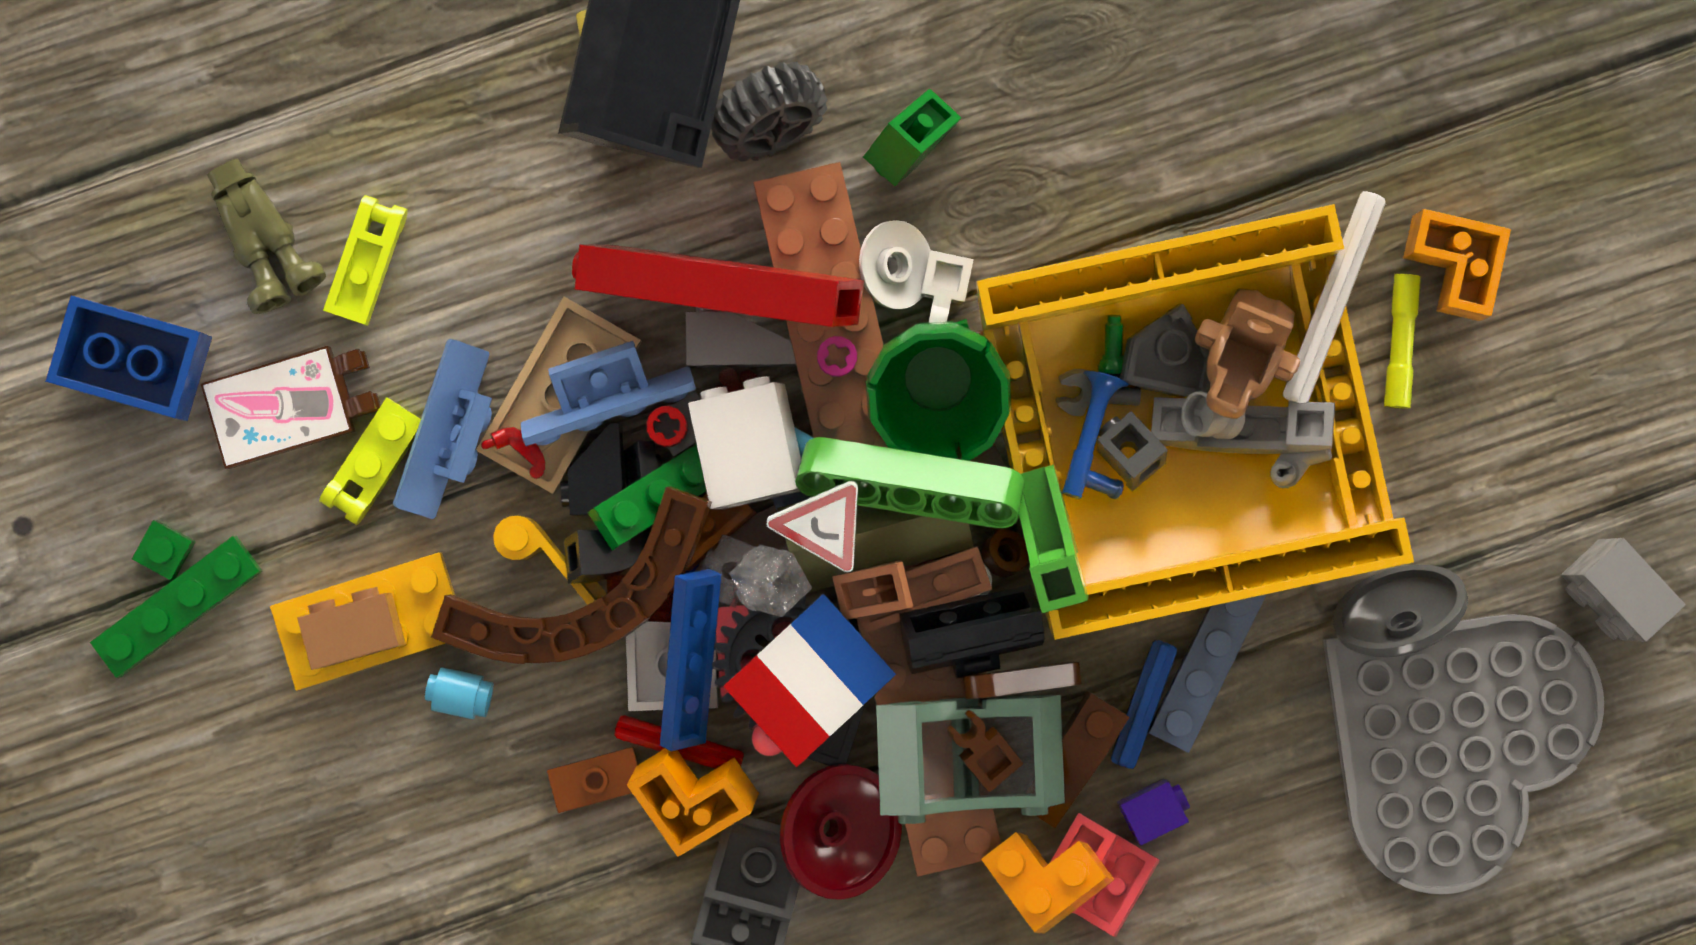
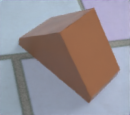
M901 560L832 576L841 614L847 620L913 607Z

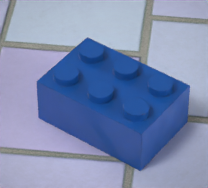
M71 295L45 382L188 421L212 336Z

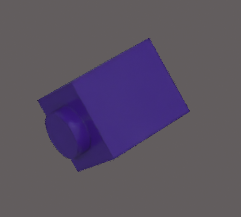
M1164 778L1117 801L1135 841L1140 846L1189 822L1184 811L1189 809L1190 805L1179 784L1171 787L1169 781Z

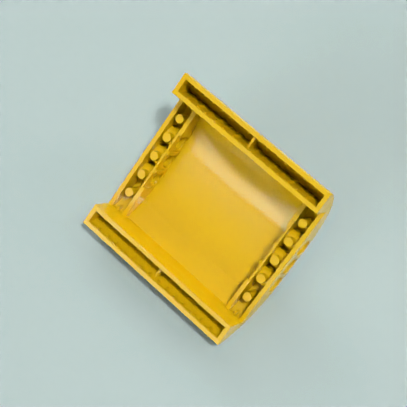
M1335 204L976 281L983 336L992 343L1010 372L1011 411L1002 427L1010 468L1021 474L1054 464L1060 488L1063 491L1073 453L1077 449L1089 406L1086 408L1083 416H1073L1061 409L1056 402V398H1075L1080 394L1081 388L1078 386L1062 385L1058 377L1072 369L1098 372L1099 362L1102 359V355L1105 354V324L1107 323L1108 315L1121 316V323L1123 324L1122 355H1124L1129 337L1178 304H1184L1192 317L1191 321L1196 329L1199 330L1205 319L1221 323L1224 313L1238 288L1258 290L1268 298L1281 300L1295 312L1293 328L1286 341L1284 351L1297 356L1332 268L1335 255L1344 249ZM1346 307L1309 399V402L1335 403L1333 444L1331 449L1332 459L1310 465L1296 485L1290 488H1280L1273 483L1270 477L1271 468L1281 454L1222 453L1164 445L1168 449L1166 464L1135 490L1131 491L1126 486L1125 480L1098 453L1096 441L1090 470L1112 479L1121 480L1124 487L1122 494L1117 499H1112L1108 495L1086 486L1081 499L1062 494L1078 548L1077 557L1089 599L1082 603L1045 612L1054 640L1414 562L1405 518L1393 519ZM1273 377L1266 391L1257 398L1251 399L1248 406L1288 407L1289 400L1283 397V391L1287 382ZM1132 385L1127 386L1128 388H1135V386ZM1140 389L1141 398L1139 406L1108 404L1100 429L1112 418L1117 416L1121 420L1132 411L1151 431L1154 397H1187L1172 396ZM1124 447L1120 450L1127 458H1131L1136 453L1131 447Z

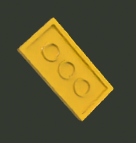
M442 552L271 605L270 609L296 691L446 644L431 638L444 596L449 594L455 595ZM378 587L379 595L392 593L406 645L311 670L297 617L310 614L308 610L309 605L334 599L337 607L353 602L352 593Z

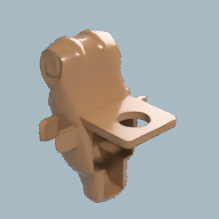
M1238 288L1224 313L1221 323L1210 319H1205L1202 322L1195 336V342L1210 350L1206 363V373L1211 384L1206 403L1213 412L1226 418L1238 419L1246 412L1249 401L1266 391L1273 377L1287 382L1297 372L1300 359L1296 355L1284 351L1286 341L1293 328L1295 312L1281 300L1268 298L1258 290Z

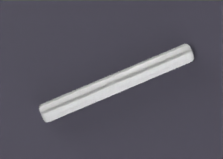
M1363 191L1358 198L1342 239L1344 249L1337 253L1298 352L1297 357L1300 359V365L1293 378L1287 381L1284 388L1283 397L1289 401L1297 403L1309 402L1386 204L1385 199L1378 194Z

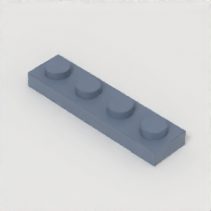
M1267 594L1208 607L1148 731L1149 734L1188 753L1190 752Z

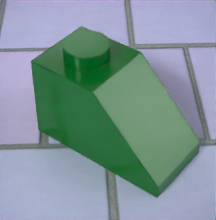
M929 88L888 123L864 154L863 158L875 168L879 175L886 178L892 185L897 186L918 167L962 117Z

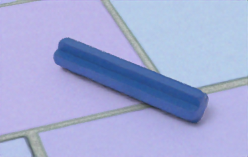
M1154 640L1151 644L1126 713L1130 718L1118 735L1111 754V761L1117 765L1128 769L1136 767L1177 654V648L1169 643Z

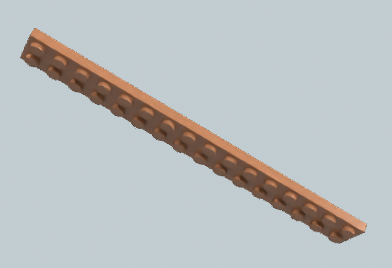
M840 162L753 182L773 267L861 280L859 271L861 248ZM863 285L858 325L828 327L787 320L786 324L813 438L826 437L888 448L868 417L865 382L884 345L873 298ZM833 336H842L849 339L857 351V362L854 368L848 374L841 377H832L825 374L817 362V351L820 345L826 339ZM834 344L830 345L827 348L829 356L824 359L825 363L828 366L836 364L840 369L847 366L845 357L850 354L849 350L846 347L838 349ZM934 559L905 566L904 570L906 571L927 564L929 562L934 561ZM856 618L860 635L896 674L874 695L877 705L908 701L926 702L947 698H965L962 678L956 679L953 665L911 674L903 645L900 622L864 634L860 619ZM950 720L922 723L925 800L953 797L951 737L947 732ZM979 782V795H990ZM993 809L925 815L926 822L905 824L917 877L981 862L984 856L1001 844Z

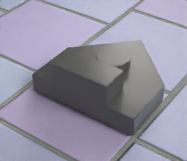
M1184 304L1176 305L1127 339L1120 379L1126 381L1128 385L1135 386V388L1172 396L1188 397L1194 392H1209L1211 383L1207 377L1206 363L1210 350L1195 342L1198 330L1191 321L1192 317Z

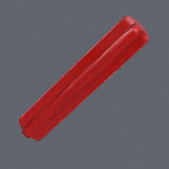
M626 715L620 716L614 732V736L617 739L659 752L665 749L660 746L661 726ZM707 740L704 744L678 750L683 759L714 769L732 758H735L741 767L744 759L742 751Z

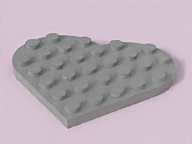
M1515 614L1460 620L1457 626L1436 644L1421 651L1398 657H1372L1350 650L1340 642L1338 637L1323 639L1348 817L1354 838L1365 857L1378 871L1392 881L1406 888L1428 894L1463 892L1493 878L1502 870L1501 867L1522 842L1529 816L1528 792L1550 787L1572 774L1578 768L1576 766L1598 739L1604 716V693L1598 670L1590 655L1578 641H1575L1557 625L1537 617Z

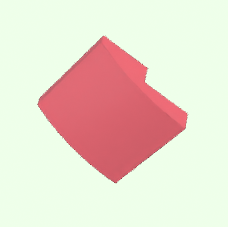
M1078 813L1050 862L1078 841L1089 844L1115 880L1072 913L1077 914L1111 936L1116 937L1160 859Z

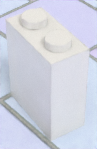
M769 376L758 377L744 381V389L728 393L727 387L708 389L700 392L701 400L688 403L709 501H712L710 509L723 510L800 492L795 481L801 456L785 384L770 382Z

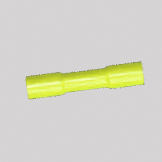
M1394 275L1391 309L1393 325L1390 362L1386 372L1384 407L1411 408L1414 372L1412 367L1415 320L1418 316L1421 276Z

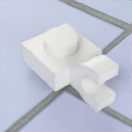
M930 250L921 296L933 299L928 323L947 322L950 304L964 305L974 259Z

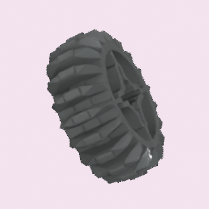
M779 62L772 68L768 65L764 66L757 73L750 72L749 76L742 81L736 80V85L732 89L724 90L722 93L723 98L717 100L711 125L712 135L717 145L722 148L724 153H727L730 159L738 158L741 162L747 161L750 158L753 161H758L765 155L772 157L775 152L782 149L786 151L787 147L791 144L800 143V138L805 134L812 133L813 126L823 120L822 115L828 109L826 105L828 99L824 93L825 89L819 78L816 77L815 73L807 65H800L798 62H790L786 65L784 62Z

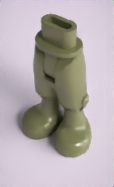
M239 159L230 160L207 174L214 187L211 193L212 198L216 202L224 228L234 248V258L245 268H251L256 280L257 288L247 298V305L253 314H262L275 310L291 301L288 291L275 274L269 262L268 250L273 255H276L285 272L286 282L294 295H304L324 281L326 274L322 265L315 261L305 262L300 258L293 248L295 238L292 225L288 224V222L285 223L270 198L256 181L254 174L246 173Z

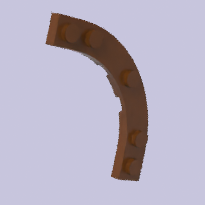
M671 486L666 487L652 530L634 565L613 590L583 608L552 617H519L497 612L449 594L444 596L431 638L485 658L515 664L562 662L606 648L628 636L644 624L673 593L675 575L685 574L700 540L712 501Z

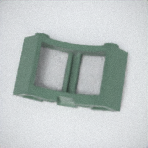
M1016 695L983 698L982 706H978V699L965 698L876 705L880 815L898 816V823L917 824L926 822L925 815L976 809L1021 808V815L1048 814V807L1065 803L1061 695ZM968 710L973 711L984 722L986 732L993 726L1024 763L990 793L981 785L958 756L967 748L958 746L947 732V728L950 725L959 734L967 733L970 730L971 721L965 714Z

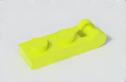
M364 195L357 210L323 311L366 326L369 325L396 243L404 228L408 209L397 205L389 208L380 205L378 199ZM373 221L385 225L382 236L368 232Z
M386 397L333 480L324 489L319 502L330 509L333 506L346 513L345 518L358 525L412 445L421 419ZM351 481L364 488L356 499L345 492Z

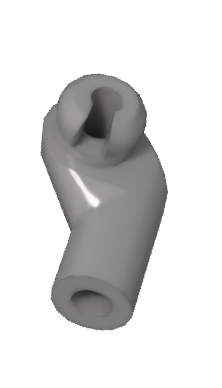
M1331 449L1281 454L1270 471L1273 483L1280 488H1290L1296 485L1310 465L1332 459Z

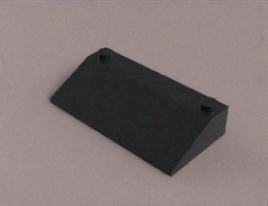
M589 0L558 134L603 147L702 168L740 0Z

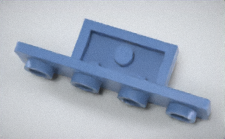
M454 339L447 340L393 501L394 507L434 519L437 515L448 479L464 483L466 476L473 471L478 456L476 450L480 433L487 429L492 414L489 407L492 398L477 393L489 358L488 351Z
M634 341L549 368V376L561 409L521 422L522 438L525 446L534 443L537 445H547L558 440L561 434L576 429L579 431H589L599 427L606 419L618 415L622 417L634 416L644 411L646 406L660 401L665 403L679 401L685 398L690 391L696 389L690 367H684L647 380Z

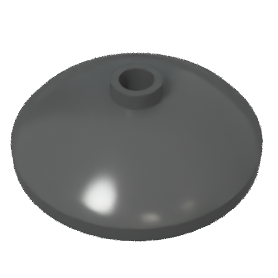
M1433 565L1396 567L1375 574L1349 590L1336 606L1333 615V626L1340 642L1350 650L1372 657L1404 656L1426 649L1446 637L1464 616L1468 606V595L1460 577L1443 567Z

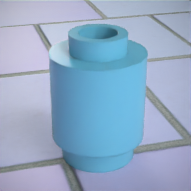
M441 667L438 675L430 674L425 700L431 701V710L468 719H474L475 716L486 717L492 699L494 684L493 682L484 681V676Z

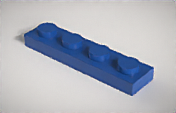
M711 569L675 575L660 746L669 751L706 743L713 670L712 662L714 660L722 575Z

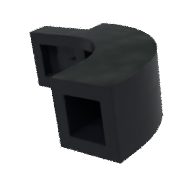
M637 441L623 451L627 487L662 466L661 457L659 454H656L654 441ZM653 525L613 551L599 530H577L564 539L568 584L606 580L632 567L642 552Z

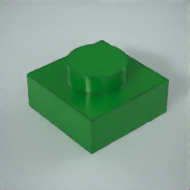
M153 520L132 560L169 580H174L196 541L158 520Z

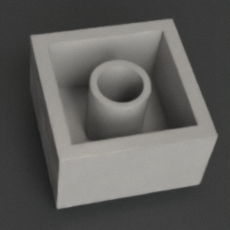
M1624 538L1598 539L1561 574L1569 584L1565 587L1567 593L1580 606L1585 607L1587 604L1599 616L1595 620L1596 624L1613 640L1618 637L1620 640L1647 642L1686 605Z

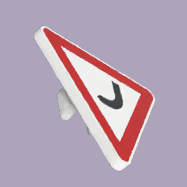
M848 481L777 512L767 518V527L840 570L851 572L854 568L858 484L855 481Z

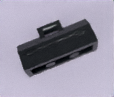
M1031 585L899 613L903 645L911 674L953 665L957 679L963 676L1000 669L999 655L1042 646L1045 640L1042 612Z

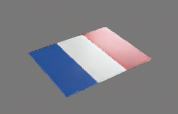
M823 594L723 687L797 768L896 674Z

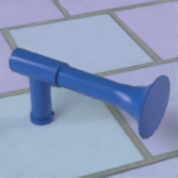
M1087 370L1083 374L1089 378L1091 384L1090 404L1077 449L1073 453L1062 494L1081 499L1086 486L1104 493L1112 499H1117L1122 494L1123 482L1091 471L1090 467L1109 400L1118 389L1127 387L1128 383L1109 374Z

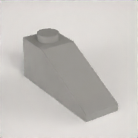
M695 307L696 312H686L687 367H797L791 341L732 312Z

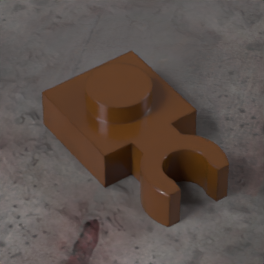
M968 710L965 714L971 721L970 730L967 733L959 734L950 725L947 728V732L958 746L967 748L958 756L981 785L990 793L1024 763L993 726L986 732L984 722L973 711Z

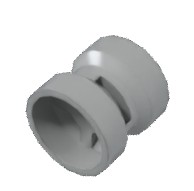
M1194 392L1187 397L1182 407L1181 420L1187 433L1192 436L1232 439L1238 436L1243 429L1245 413L1238 419H1231L1213 412L1206 403L1208 392Z

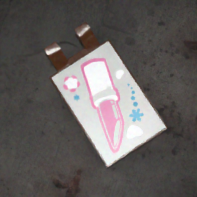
M325 346L202 383V391L225 469H232L355 432L352 419L375 413L381 406L378 394L371 391L351 398L349 396L344 375L370 368L365 351L355 349L334 357L331 347Z

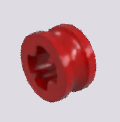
M672 406L656 408L647 420L649 437L656 444L664 447H673L679 444L685 438L688 431V422L685 416ZM664 414H669L671 420H679L680 422L679 431L673 430L677 435L670 439H666L662 432L656 433L655 423H661L658 418Z

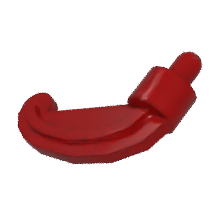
M502 428L490 433L491 438L481 443L483 449L495 446L497 450L510 445L533 466L529 471L533 479H539L544 474L545 459L543 453L536 443L525 446L521 430L517 428Z

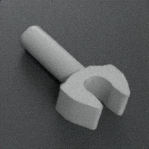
M1072 369L1058 377L1062 385L1078 386L1081 388L1080 394L1075 398H1056L1058 406L1073 416H1083L1090 404L1091 384L1089 378L1083 374L1086 371L1085 369ZM1121 387L1113 394L1108 404L1139 406L1141 390L1140 388Z

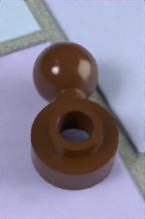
M989 527L994 531V535L989 537L982 546L983 562L994 575L1010 577L1023 569L1028 562L1029 556L1025 540L1018 533L1012 531L1011 527ZM998 551L1003 554L1005 561L1000 557Z

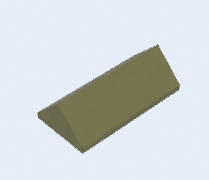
M800 502L779 507L777 510L780 512ZM857 505L854 568L852 571L901 560L905 567L974 547L968 523ZM785 538L800 593L801 591L809 593L834 586L832 576L847 573Z

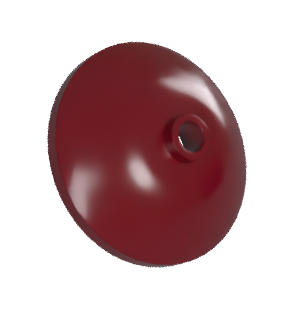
M851 764L828 766L806 778L794 791L787 803L780 828V846L783 860L791 876L807 891L835 900L856 897L874 887L889 871L899 850L902 824L898 823V816L880 815L879 776L876 773ZM829 820V822H830V828H829V830L824 834V832H823L824 825H825L826 821Z

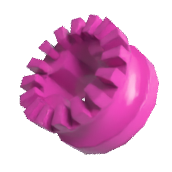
M833 336L826 339L820 345L817 351V362L825 374L832 377H841L848 374L854 368L857 362V351L849 339L842 336ZM834 344L838 349L846 347L849 350L850 354L845 357L847 364L845 368L840 369L836 364L828 366L825 363L824 359L829 356L827 348L830 345Z

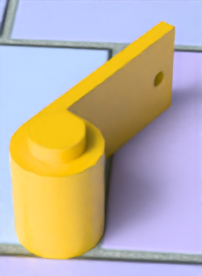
M518 515L509 516L500 521L495 528L493 539L497 551L503 557L511 560H528L543 550L567 579L566 558L536 521ZM598 582L571 584L587 605L607 594Z

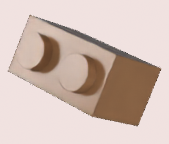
M378 587L352 593L353 602L337 607L334 599L309 605L308 610L310 614L297 617L311 670L406 645L392 593L379 595Z

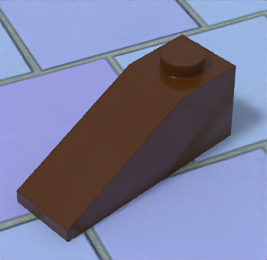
M1088 691L1085 693L1062 730L1065 803L1048 807V814L1035 815L1036 817L1056 828L1109 752L1130 718L1129 716ZM1035 775L1023 794H1036Z

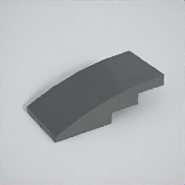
M746 816L722 830L691 945H784L800 885L791 876L783 860L780 846L781 825Z

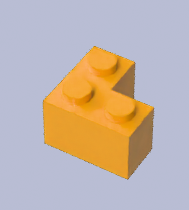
M1422 209L1412 216L1403 259L1446 268L1437 312L1481 321L1492 316L1511 229Z
M666 748L637 765L627 783L632 794L677 857L751 814L759 792L735 758L697 779L678 750L669 751Z
M1015 832L981 859L1034 933L1045 934L1115 880L1089 844L1082 841L1076 842L1048 864L1027 835Z

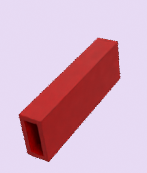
M579 244V252L574 256L572 263L575 290L828 327L859 324L864 280L619 245Z

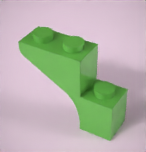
M1054 464L1021 473L1025 485L1019 518L1029 556V569L1041 612L1045 613L1088 601L1089 596L1077 557L1078 548Z

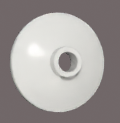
M886 221L874 227L862 244L859 256L861 280H864V287L873 300L883 307L905 309L915 305L923 298L921 291L930 247L923 234L916 227L904 221Z

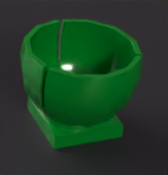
M967 319L958 322L915 324L883 346L865 382L868 417L888 448L958 459L957 449L959 446L962 453L961 459L970 461L993 446L1011 411L1010 372L992 343L983 335L970 330Z

